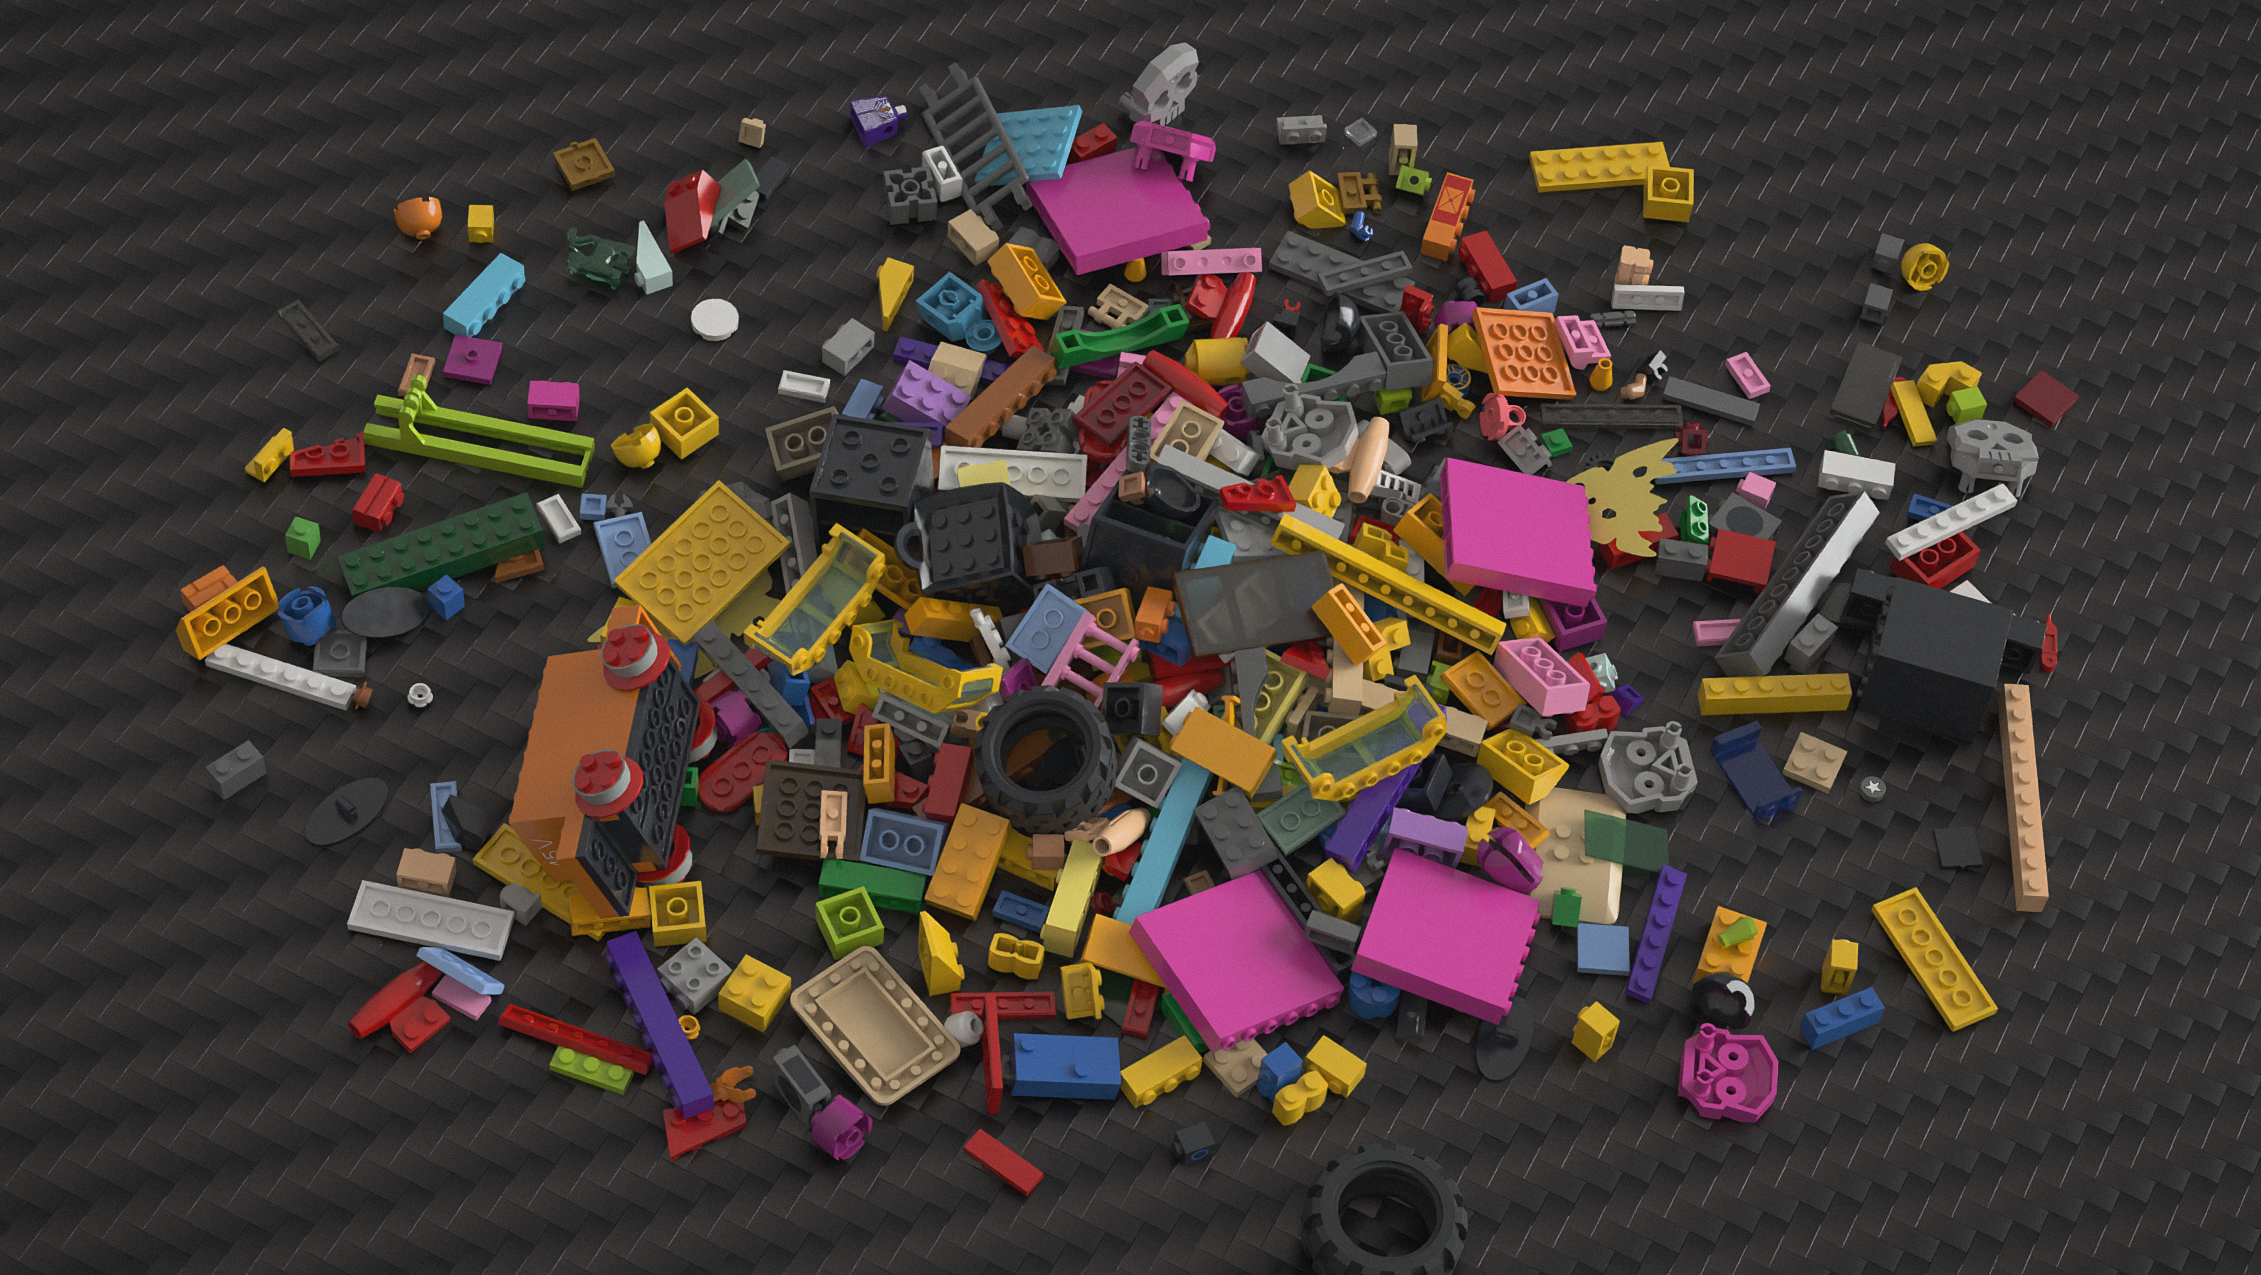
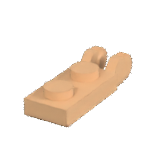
M821 791L820 858H826L828 854L827 840L837 841L835 849L836 859H842L843 843L846 838L847 792Z

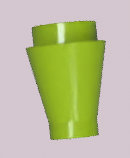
M1741 916L1722 933L1718 934L1717 937L1723 948H1727L1731 945L1753 940L1754 936L1758 934V930L1750 916L1744 918Z

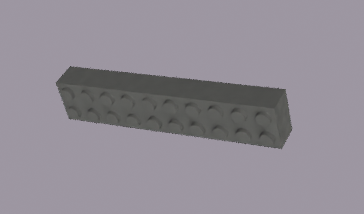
M1865 491L1831 496L1824 503L1766 587L1714 659L1728 678L1765 676L1771 671V667L1776 659L1782 655L1783 649L1794 638L1797 629L1806 621L1809 612L1817 605L1821 595L1829 588L1830 582L1839 574L1842 565L1851 557L1852 551L1862 541L1863 535L1874 524L1875 518L1880 513Z

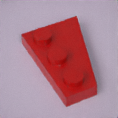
M363 432L357 433L355 438L345 441L343 438L336 439L334 444L328 446L315 445L290 453L291 477L365 472Z
M1282 475L1275 476L1274 480L1268 482L1265 478L1259 479L1253 485L1240 483L1221 487L1218 495L1225 510L1274 511L1283 513L1294 512L1297 505Z
M1314 641L1295 643L1283 653L1280 662L1325 680L1330 672L1324 651L1321 649L1322 646Z

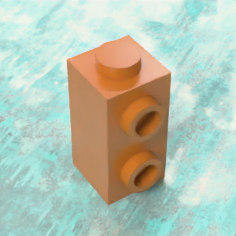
M1154 587L1147 588L1135 619V639L1159 643L1162 634H1167L1169 627L1168 618L1173 617L1176 603L1172 602V591Z

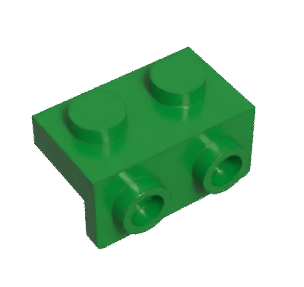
M1690 495L1687 497V509L1680 513L1681 541L1706 545L1709 543L1707 503Z

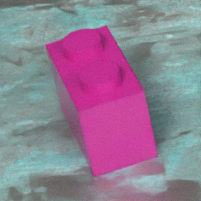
M530 381L527 403L528 418L577 421L580 399L579 384Z

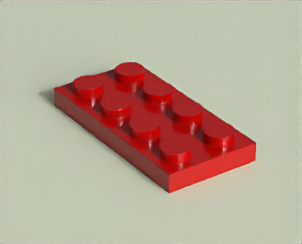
M981 280L976 287L982 295L985 306L1009 356L1019 359L1032 346L1044 351V348L1035 336L1034 328L1030 325L1027 317L1020 316L1014 310L1013 302L1002 290L1003 286Z

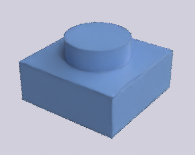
M582 494L580 519L605 520L607 495Z

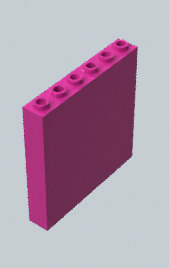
M1135 147L1066 165L1061 179L1026 182V195L1077 275L1207 241V230H1210L1209 220L1206 216L1202 215L1198 203H1194L1190 191L1184 188L1182 180L1174 173L1173 166L1167 163L1162 150L1159 151L1156 148L1152 150L1148 170L1141 169V167H1133L1139 148Z
M1447 457L1439 474L1446 579L1586 607L1590 599L1595 597L1597 586L1593 580L1595 567L1592 566L1593 549L1590 548L1592 533L1588 527L1590 515L1587 514L1588 497L1585 495V486Z
M1395 847L1351 970L1499 1025L1502 1015L1508 1016L1512 1005L1508 998L1514 997L1518 987L1514 980L1520 979L1524 968L1520 961L1525 962L1530 949L1526 946V943L1531 944L1536 931L1531 927L1532 925L1537 926L1541 912L1537 911L1540 900Z
M1261 870L1137 916L1129 931L1212 1053L1222 1049L1227 1051L1239 1042H1249L1256 1035L1271 1033L1283 1024L1291 1025L1298 1018L1303 1016L1310 1017L1325 1007L1330 1009L1338 1004L1344 987L1313 943L1303 939L1305 932Z

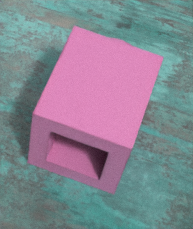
M1749 472L1746 480H1740L1736 492L1743 499L1765 511L1772 497L1776 482Z

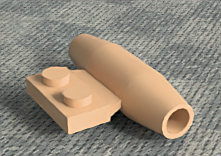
M1372 418L1361 439H1356L1347 459L1327 469L1336 474L1350 472L1348 498L1352 502L1364 503L1378 480L1388 445L1389 422L1384 418Z
M1138 807L1120 813L1111 821L1103 817H1093L1088 822H1085L1083 819L1077 828L1064 832L1065 841L1077 839L1090 843L1094 839L1093 850L1099 856L1111 855L1124 850L1140 838L1151 821V815L1147 809Z

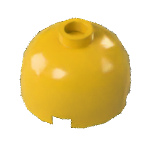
M1928 243L1917 244L1911 247L1905 253L1901 262L1902 276L1909 285L1919 291L1931 289L1932 287L1929 285L1935 282L1940 283L1945 277L1949 266L1945 253L1938 247Z
M652 423L633 428L634 433L627 435L625 432L611 444L615 456L621 463L632 468L641 466L642 469L654 464L653 459L658 456L661 450V439Z

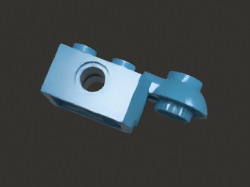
M951 272L947 273L916 300L921 319L952 342L965 338L967 344L973 350L987 355L995 352L1002 343L993 320H984L987 312L982 295Z

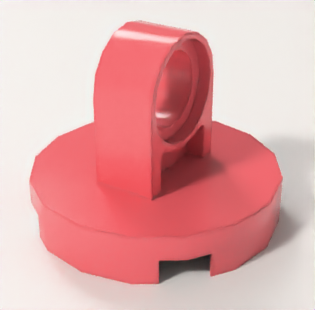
M1489 393L1483 399L1482 404H1486L1485 411L1480 412V427L1483 436L1489 437L1487 440L1499 441L1505 436L1507 430H1513L1517 425H1522L1525 422L1526 415L1523 409L1519 406L1508 405L1504 395ZM1510 412L1518 416V423L1510 420Z

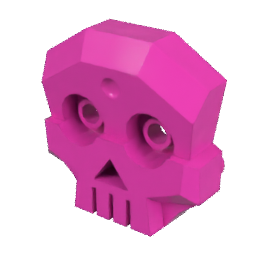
M1142 120L1134 124L1130 142L1137 143V146H1139L1133 167H1141V169L1148 170L1151 153L1155 148L1180 154L1183 157V162L1178 178L1185 179L1186 176L1188 181H1193L1197 161L1213 162L1216 150L1215 142L1209 137Z
M1710 1023L1702 1024L1699 1034L1685 1041L1681 1053L1678 1096L1686 1097L1691 1101L1702 1117L1719 1120L1722 1116L1739 1122H1756L1773 1103L1776 1096L1778 1060L1763 1035H1730L1728 1030L1715 1028ZM1729 1057H1734L1736 1061L1730 1060ZM1726 1091H1732L1734 1095H1729Z

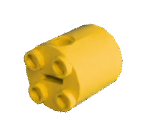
M1241 337L1193 340L1185 354V368L1210 386L1242 385V382L1248 381V373L1251 372L1240 363L1248 346V340Z

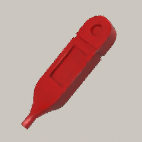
M1897 377L1894 379L1893 382H1901L1907 380L1903 377ZM1891 389L1882 411L1884 419L1882 428L1884 429L1890 421L1896 418L1899 410Z
M2047 614L2045 622L2047 629L2040 652V667L2043 671L2051 672L2057 664V628L2051 621V614Z

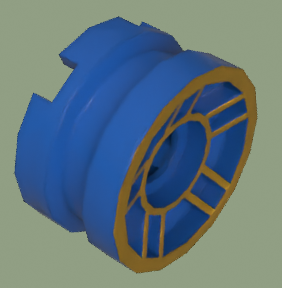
M1448 364L1446 381L1463 393L1462 398L1464 399L1469 391L1470 372L1458 364Z

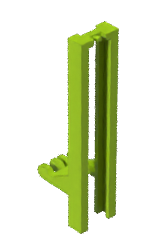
M419 374L412 376L411 388L407 390L404 400L377 395L374 402V407H377L376 414L399 418L400 429L367 423L363 432L364 442L367 445L580 488L583 487L586 471L589 469L588 464L589 462L591 463L595 451L594 438L437 407L424 391L427 386L426 378ZM413 421L583 455L584 459L582 465L578 466L419 434L413 427Z

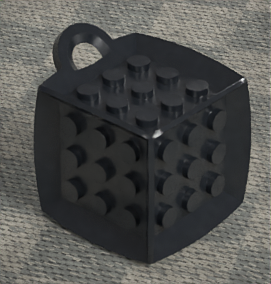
M1004 482L959 487L916 500L913 504L911 523L904 525L894 537L893 544L897 558L904 566L916 571L918 584L925 598L999 607L1001 613L1006 614L1031 607L1035 602L1032 585L1046 582V579L1035 580L1034 576L1026 577L1022 549L1023 546L1042 540L1037 513L1022 493ZM912 536H919L921 558L914 557L908 551L907 542Z

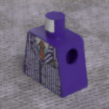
M885 96L850 101V117L865 147L896 135L898 120L907 118L905 106L901 105L892 108L888 98Z

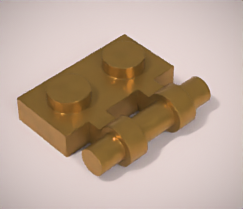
M1360 172L1337 173V184L1343 214H1354L1356 211L1366 213L1367 206H1370L1375 214L1382 212L1381 206L1383 201L1382 196L1378 192L1380 188L1379 181L1374 173H1368L1366 175L1367 179H1361ZM1364 190H1367L1369 195H1365Z

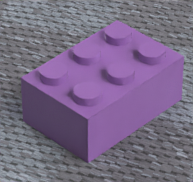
M909 360L898 375L882 409L904 422H943L944 443L945 427L967 407L971 396Z
M1394 807L1383 830L1378 854L1390 861L1396 847L1456 869L1464 852L1468 827L1462 826L1457 822H1447L1436 819L1431 815H1421L1408 809Z

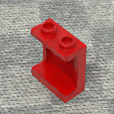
M1719 529L1717 536H1712L1709 550L1713 551L1712 558H1707L1705 572L1708 573L1707 581L1711 582L1712 578L1716 577L1755 586L1754 592L1760 594L1767 585L1776 542Z

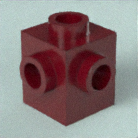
M1685 422V426H1678V430L1674 432L1673 437L1678 439V442L1674 445L1677 446V450L1687 457L1706 454V447L1709 445V433L1707 430L1699 426L1698 422ZM1688 435H1692V440L1687 442Z

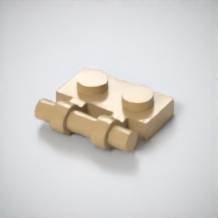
M1109 284L1097 298V305L1101 306V308L1098 310L1091 306L1088 310V315L1094 317V321L1100 324L1104 323L1114 330L1127 326L1125 325L1127 322L1134 323L1142 319L1148 313L1149 305ZM1111 312V313L1115 314L1116 316H1118V318H1117V319H1114L1113 317L1109 316L1108 314Z

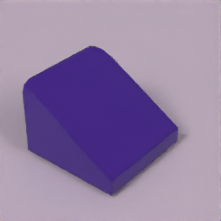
M1628 684L1616 688L1611 694L1621 709L1620 715L1623 717L1629 715L1645 701L1644 697Z

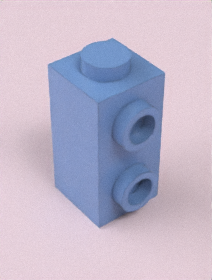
M861 379L842 415L875 420L876 412L882 410L886 399L883 397V386Z

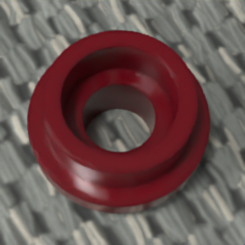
M1097 892L1091 896L1090 906L1095 914L1107 917L1114 909V902L1108 893Z

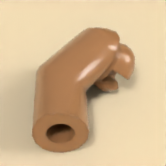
M1637 374L1633 384L1621 388V397L1623 399L1629 398L1630 400L1642 397L1645 393L1647 376L1645 374Z

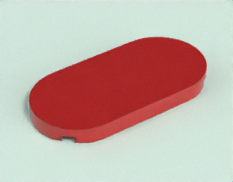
M1101 381L1096 383V386L1090 387L1086 391L1083 407L1113 381ZM1080 428V450L1084 455H1087V458L1101 463L1112 462L1127 446V433L1112 447L1108 448Z
M760 731L751 733L736 746L730 748L707 767L699 777L698 795L703 805L715 812H729L741 806L753 796V786L764 784L766 759L787 762V750L783 740L773 732L766 731L767 733H760Z

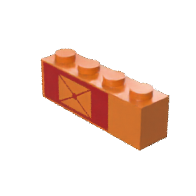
M1447 172L1422 240L1420 254L1447 261L1449 253L1454 254L1458 241L1455 240V237H1460L1464 223H1461V220H1466L1470 207L1467 206V203H1472L1476 191L1472 189L1474 180Z

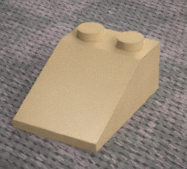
M1181 400L1151 447L1148 469L1151 465H1156L1165 444L1205 461L1224 425V421Z

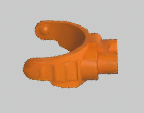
M745 1066L740 1069L735 1067L725 1070L720 1077L716 1078V1082L709 1084L713 1092L714 1102L729 1099L731 1102L741 1103L753 1099L756 1096L754 1089L750 1088L741 1091L734 1088L741 1080L753 1074V1068Z

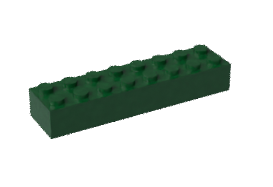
M526 492L340 555L337 558L351 598L354 599L365 592L385 587H403L418 591L432 586L445 575L453 579L546 547L543 530Z

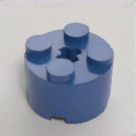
M308 586L309 590L300 591V588L286 594L278 604V615L288 637L293 641L303 642L307 646L315 644L318 638L324 636L337 625L324 591L315 586Z
M1352 971L1347 991L1350 1008L1357 1015L1365 1019L1388 1017L1398 1005L1401 989Z

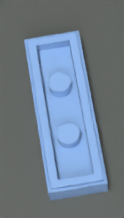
M456 781L432 783L430 787L436 854L462 851V845L454 841L441 812L450 794L457 797Z

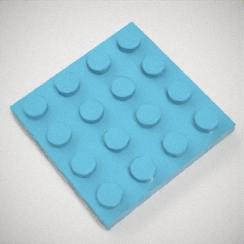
M1079 105L997 114L1029 176L1027 182L1062 178L1082 114ZM998 136L987 143L983 157L1002 144ZM1004 153L978 171L975 182L978 183L1010 160L1007 153ZM1015 169L990 186L1004 185L1018 177Z

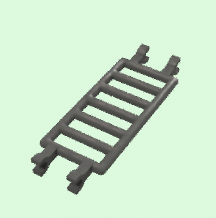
M954 62L948 68L959 87L938 101L935 91L931 90L927 83L920 86L919 90L929 105V108L922 115L937 146H944L962 178L961 194L969 210L971 209L977 216L983 213L986 224L988 226L991 225L992 229L996 232L1003 226L992 206L1013 192L1016 202L1021 204L1025 211L1033 206L1022 187L1029 180V176L979 78L972 77L968 80L965 71L962 68L960 69L958 64ZM974 88L977 94L976 97L936 124L933 118L935 114ZM982 104L985 110L983 114L944 140L941 134L943 130ZM990 120L994 128L952 156L949 150L951 146ZM997 136L999 137L1001 145L960 172L957 166L958 163ZM1004 153H1007L1010 159L1007 163L971 188H968L965 180ZM1015 169L1018 175L1017 178L978 205L973 198L975 195Z

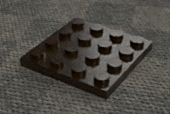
M766 759L756 854L824 861V858H820L821 840H819L821 791L847 792L846 838L843 843L842 859H836L835 849L837 841L827 840L828 854L826 859L859 863L866 799L864 771Z

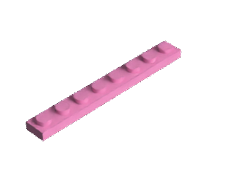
M1175 392L1168 397L1149 419L1151 421V447L1181 400L1190 403ZM1127 446L1064 518V525L1077 532L1081 522L1087 525L1091 524L1092 517L1113 489L1119 477L1127 469Z

